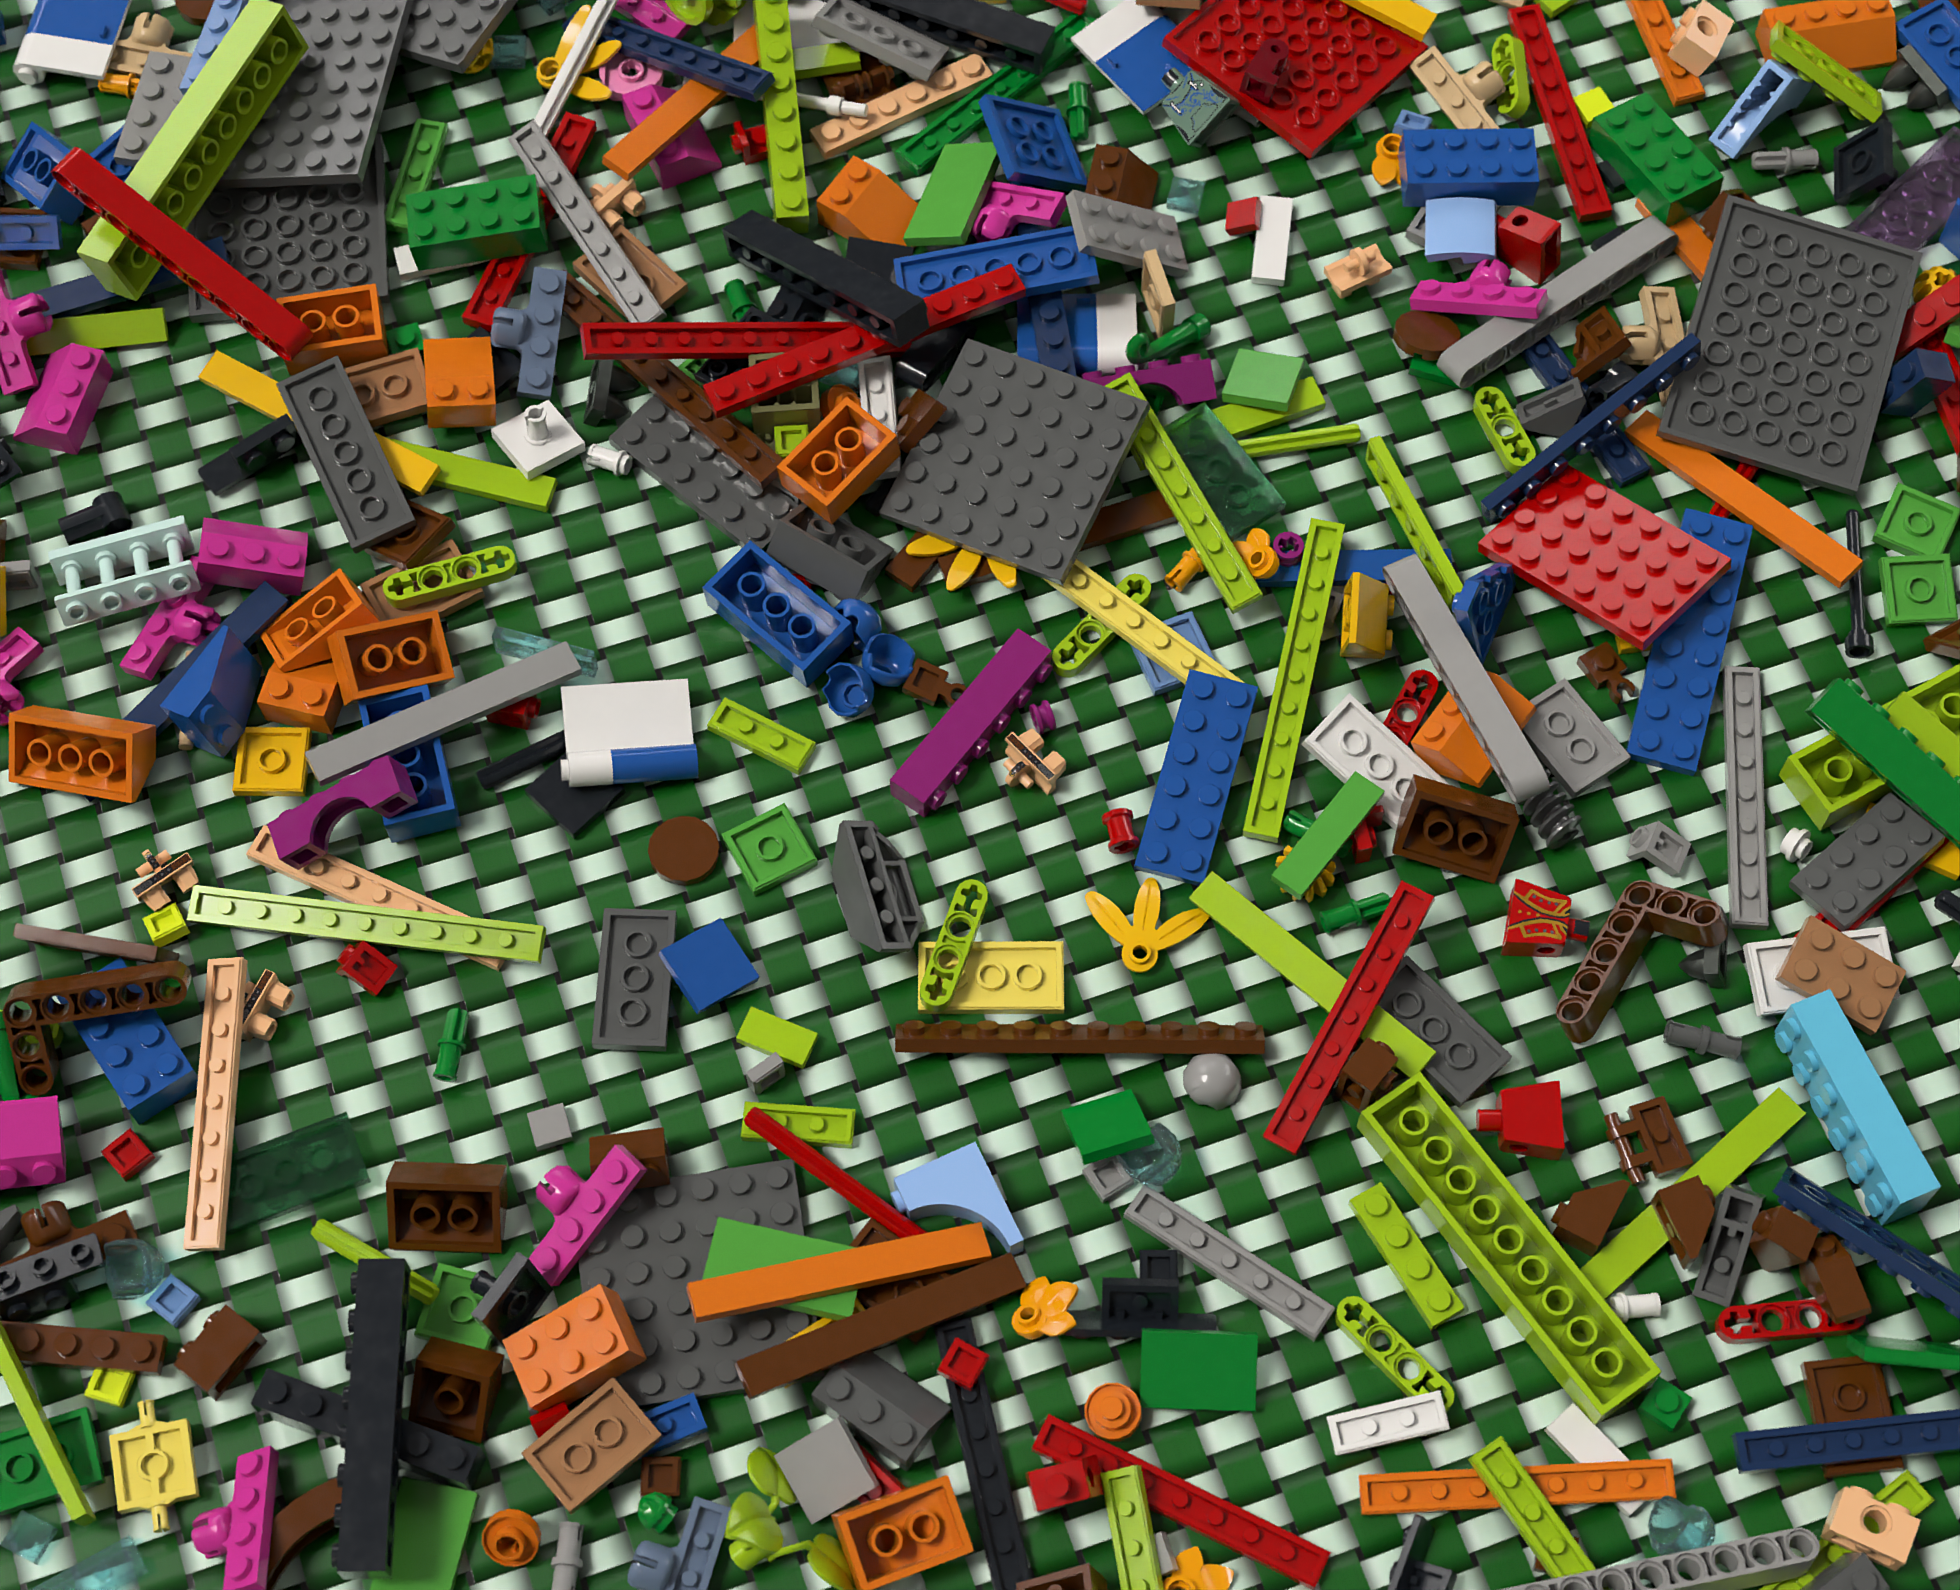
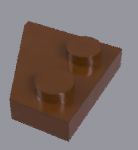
M1602 306L1576 325L1575 337L1577 341L1574 345L1573 355L1577 359L1576 367L1571 369V374L1574 378L1578 377L1581 383L1611 360L1620 357L1625 350L1632 346L1605 306Z
M920 389L911 398L906 397L897 410L899 419L896 432L898 433L899 448L907 454L947 410L945 405Z

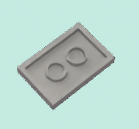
M1565 678L1530 700L1535 705L1536 712L1525 725L1522 733L1532 750L1572 798L1580 795L1629 763L1631 756Z

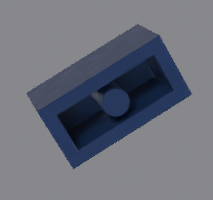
M1915 348L1890 370L1883 395L1880 413L1911 418L1952 386L1956 381L1947 353Z

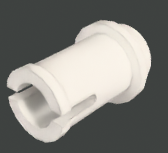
M592 444L589 448L587 455L593 457H587L588 465L613 471L615 476L627 475L632 466V456L628 455L627 451L621 450L617 452L597 444Z
M1618 1292L1616 1297L1610 1298L1609 1306L1622 1323H1626L1630 1318L1658 1317L1661 1315V1301L1657 1292L1627 1296L1623 1292Z

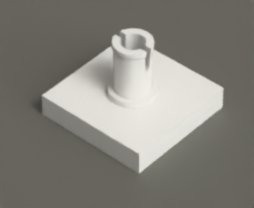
M549 400L539 405L529 406L525 412L491 429L492 438L527 480L586 451L583 439Z

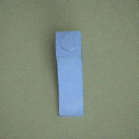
M1768 59L1708 140L1732 159H1737L1750 142L1770 122L1787 110L1797 108L1816 82L1808 83L1797 74L1798 69L1789 62L1784 65L1777 60Z
M976 1142L893 1178L895 1191L890 1193L897 1211L899 1213L905 1211L908 1219L911 1221L929 1216L943 1215L960 1217L974 1223L981 1222L983 1228L1000 1241L1007 1253L1011 1252L1012 1255L1023 1251L1024 1239Z

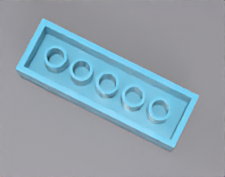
M1831 989L1791 1004L1775 1029V1041L1780 1051L1787 1053L1791 1060L1795 1079L1801 1086L1804 1085L1808 1091L1814 1113L1818 1118L1824 1120L1829 1130L1828 1137L1832 1146L1837 1151H1841L1847 1162L1846 1169L1850 1179L1855 1184H1859L1863 1191L1868 1212L1873 1217H1877L1881 1226H1884L1921 1210L1941 1186Z

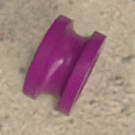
M1283 532L1275 537L1273 549L1279 558V565L1291 567L1301 561L1304 542L1298 534ZM1288 545L1294 547L1293 551L1290 550L1287 554L1282 552V547L1287 548Z
M1047 700L1041 701L1040 706L1035 704L1029 705L1031 719L1039 735L1043 734L1046 728H1049L1051 731L1056 729L1054 714Z

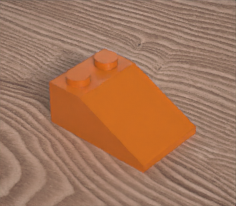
M853 155L817 199L818 223L847 240L849 237L907 246L903 237L918 203L881 170Z
M490 337L423 339L428 428L496 426L495 386Z
M339 568L279 615L260 637L279 669L284 673L332 658L327 638L335 631L381 622L363 592Z
M332 658L284 673L274 661L268 670L257 699L265 720L294 727L310 728L312 731L332 735L343 705Z
M948 1475L864 1502L831 1515L856 1590H873L974 1551Z

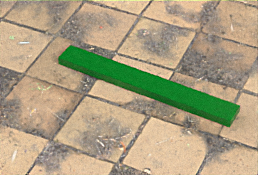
M1086 11L1083 15L1071 14L1055 27V47L1040 76L1005 65L896 150V158L918 177L938 161L945 144H960L986 124L978 103L985 94L1017 100L1080 51L1071 42V37L1096 21V19Z

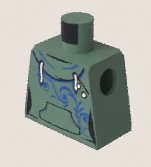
M1172 68L1161 80L1171 91L1163 100L1162 106L1189 146L1201 148L1240 104L1234 96L1202 73L1194 70L1188 72L1184 77L1176 68Z

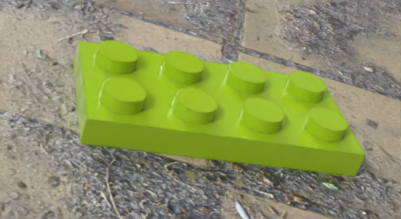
M1778 20L1770 31L1769 49L1772 50L1771 55L1778 62L1784 65L1789 62L1797 68V74L1808 83L1815 81L1824 88L1823 92L1833 101L1838 102L1842 100L1849 105V111L1858 119L1864 121L1867 118L1872 123H1875L1882 114V94Z

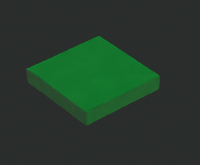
M1131 1089L1061 1110L1064 1124L1083 1165L1155 1143L1153 1132Z

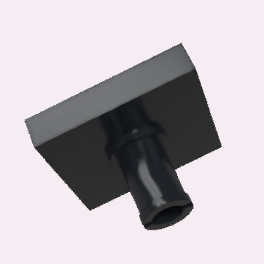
M1881 119L1833 148L1834 202L1845 206L1880 185L1888 188L1889 184L1892 186L1896 182L1898 170L1893 167L1892 123Z
M517 1252L498 1278L493 1277L485 1270L479 1271L474 1276L470 1289L483 1298L471 1315L498 1346L505 1349L502 1340L528 1325L553 1291V1288L530 1259Z

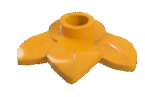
M1396 133L1386 134L1376 145L1377 158L1372 163V174L1376 182L1381 186H1386L1393 180L1401 186L1398 151L1402 136Z
M1252 528L1246 541L1232 542L1254 580L1268 579L1277 572L1280 563L1276 551L1270 547V536L1266 531Z
M1045 1276L1030 1282L1021 1294V1306L1012 1316L1011 1322L1015 1332L1026 1339H1037L1044 1334L1053 1337L1064 1334L1072 1329L1077 1323L1067 1310L1078 1294V1286L1065 1281L1055 1282L1050 1285Z
M1197 1546L1180 1552L1175 1557L1179 1570L1173 1572L1170 1577L1165 1579L1163 1587L1164 1590H1228L1234 1572L1221 1565H1203V1558Z

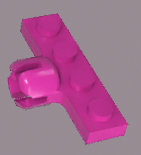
M618 0L614 8L637 25L678 40L692 27V25L686 24L677 18L663 0Z
M992 181L970 233L972 236H975L977 243L1011 237L1014 227L1022 222L1055 228L1067 206L1066 195L1062 192Z
M1485 259L1476 265L1465 282L1420 281L1410 296L1409 301L1411 310L1537 319L1548 301L1547 289H1536L1530 286L1509 287L1512 280H1509L1511 272L1505 263L1495 259L1490 267H1488L1490 259Z
M0 268V385L3 394L11 396L39 386L27 349V341L33 336L49 331L53 325L52 314L46 317L42 314L50 308L41 295L31 293L12 300Z
M192 555L189 560L192 561L195 571H197L198 557ZM200 582L201 589L199 591L161 601L120 662L119 666L124 672L151 681L177 643L184 642L198 646L208 636H205V634H211L221 624V617L217 612H214V608L202 605L215 584Z
M19 626L0 642V726L9 725V717L4 714L7 710L14 712L24 708V697L19 693L20 691L10 684L11 681L44 652L41 645Z
M614 1145L587 1181H584L570 1166L558 1165L543 1176L550 1186L546 1187L541 1181L536 1187L537 1199L553 1214L555 1222L529 1259L551 1286L560 1285L647 1171L623 1145Z
M271 1445L238 1456L232 1501L225 1507L200 1513L192 1523L195 1529L191 1531V1537L198 1552L205 1554L207 1559L227 1555L223 1590H266L279 1452Z

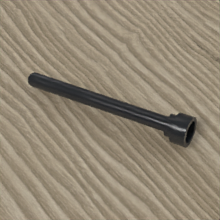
M1850 509L1845 515L1847 549L1862 559L1860 515L1857 510ZM1861 567L1849 579L1851 631L1845 638V654L1850 658L1856 659L1867 658L1874 653V640L1865 626L1863 570Z

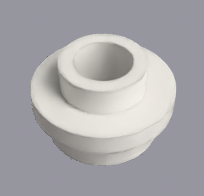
M1792 828L1787 833L1780 846V852L1785 854L1786 860L1793 863L1798 858L1803 860L1808 855L1813 845V842L1810 840V831Z

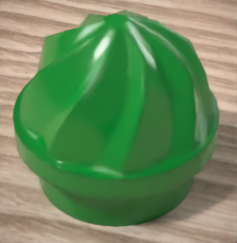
M653 1492L640 1499L638 1517L645 1529L649 1530L652 1528L659 1534L673 1519L678 1508L671 1503L672 1498L669 1495L666 1496L662 1493Z

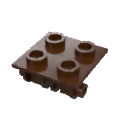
M860 52L861 70L821 76L830 95L844 97L845 101L866 104L897 89L892 79L895 77L893 68L885 66L877 57L866 52Z

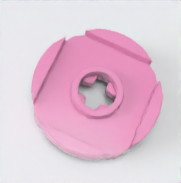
M616 53L612 59L599 67L601 83L612 91L609 99L613 101H622L623 94L650 84L661 86L664 80V70L662 68L620 53ZM630 69H636V73H638L635 76L625 75L629 73Z

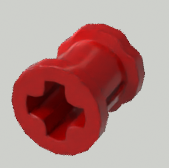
M1117 808L1102 815V823L1107 826L1110 838L1108 843L1109 852L1123 854L1139 847L1140 841L1137 836H1134L1131 823L1133 819L1132 810Z

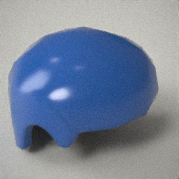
M847 598L839 602L834 608L851 622L853 633L856 635L854 642L856 649L864 652L870 638L882 632L881 618L878 612L868 603L858 599Z
M880 633L872 636L868 641L862 654V668L871 676L873 682L881 686L898 687L906 682L909 674L913 671L912 664L915 652L905 640L893 634Z
M839 662L827 669L826 673L829 676V680L826 686L822 688V691L828 699L829 708L837 716L855 718L870 707L875 693L874 683L871 676L862 667Z

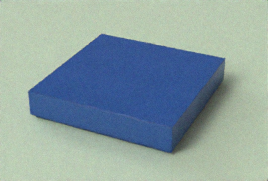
M722 918L660 950L658 954L697 1015L757 982L760 978Z

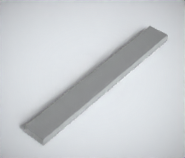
M533 119L508 138L509 142L529 172L536 174L540 188L629 321L660 322L666 318V313L535 120Z
M564 641L306 751L305 757L321 787L369 766L377 758L396 755L582 675V669L568 643Z
M1724 666L1722 670L1729 926L1735 929L1766 930L1769 924L1760 668Z

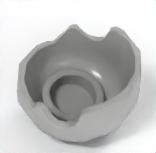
M1199 1054L1190 1060L1183 1071V1086L1190 1098L1198 1105H1208L1215 1110L1224 1109L1236 1101L1242 1090L1240 1072L1232 1060L1224 1054Z

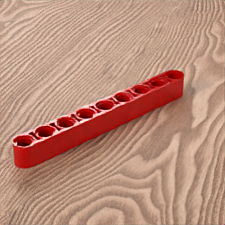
M73 147L52 169V176L63 188L284 360L291 362L312 339V331L300 319L82 149Z

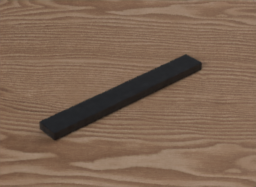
M971 1317L934 1326L941 1362L956 1337L978 1349ZM982 1371L971 1392L945 1378L993 1590H1017L1016 1583L1032 1578L984 1372Z

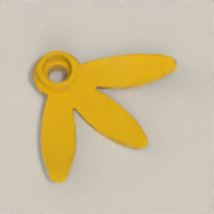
M584 5L577 11L560 41L555 57H547L538 64L536 76L538 82L544 88L551 89L592 10L590 5ZM612 40L595 46L580 74L593 71L612 59L622 46L621 41ZM579 75L570 93L584 100L601 101L608 99L612 91L599 81Z
M926 535L910 543L906 547V552L911 556L928 557L949 553L960 547ZM962 548L949 570L946 589L954 591L963 586L977 570L982 555ZM987 557L990 569L996 579L1006 588L1016 586L1017 569Z
M1147 878L1139 889L1134 905L1133 926L1130 925L1122 911L1105 896L1095 891H1090L1085 895L1089 910L1098 924L1114 940L1123 945L1122 961L1129 970L1137 973L1147 972L1152 969L1157 962L1158 951L1172 947L1189 938L1209 919L1206 913L1196 908L1172 917L1155 930L1160 911V890L1157 880L1154 878ZM1136 949H1143L1147 955L1142 959H1138L1133 955V952Z

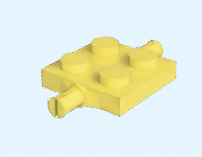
M149 1399L145 1400V1402L140 1401L137 1403L141 1424L127 1432L109 1435L118 1511L121 1514L139 1510L151 1511L153 1532L161 1533L162 1529L165 1532L170 1530L167 1507L179 1501L199 1497L190 1422L187 1418L172 1422L156 1421L154 1400Z

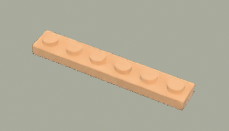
M974 53L935 71L928 81L923 79L916 80L866 103L868 105L867 117L843 114L841 117H835L809 129L810 138L823 158L827 160L971 93L993 76L981 56Z

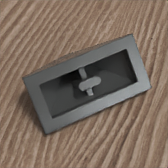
M1576 377L1517 404L1516 409L1524 430L1561 437L1574 427L1586 399L1580 380Z

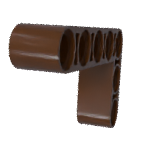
M1639 880L1629 884L1624 889L1557 1004L1555 1010L1556 1017L1568 1040L1582 1043L1590 1040L1596 1034L1654 931L1708 947L1721 944L1727 938L1728 927L1720 906L1711 899L1649 881Z
M165 961L16 985L11 989L3 1007V1019L21 1088L28 1094L40 1096L46 1094L54 1083L59 1070V1061L50 1024L179 1004L185 999L190 985L191 972L189 968L179 961ZM175 979L181 986L170 987L164 980ZM127 985H138L143 989V992H131ZM99 990L106 997L102 999L95 998L89 991ZM62 996L68 1003H56L52 997ZM15 1002H25L31 1009H20L16 1006ZM31 1035L38 1039L39 1043H29L23 1036ZM31 1070H43L47 1076L39 1077Z

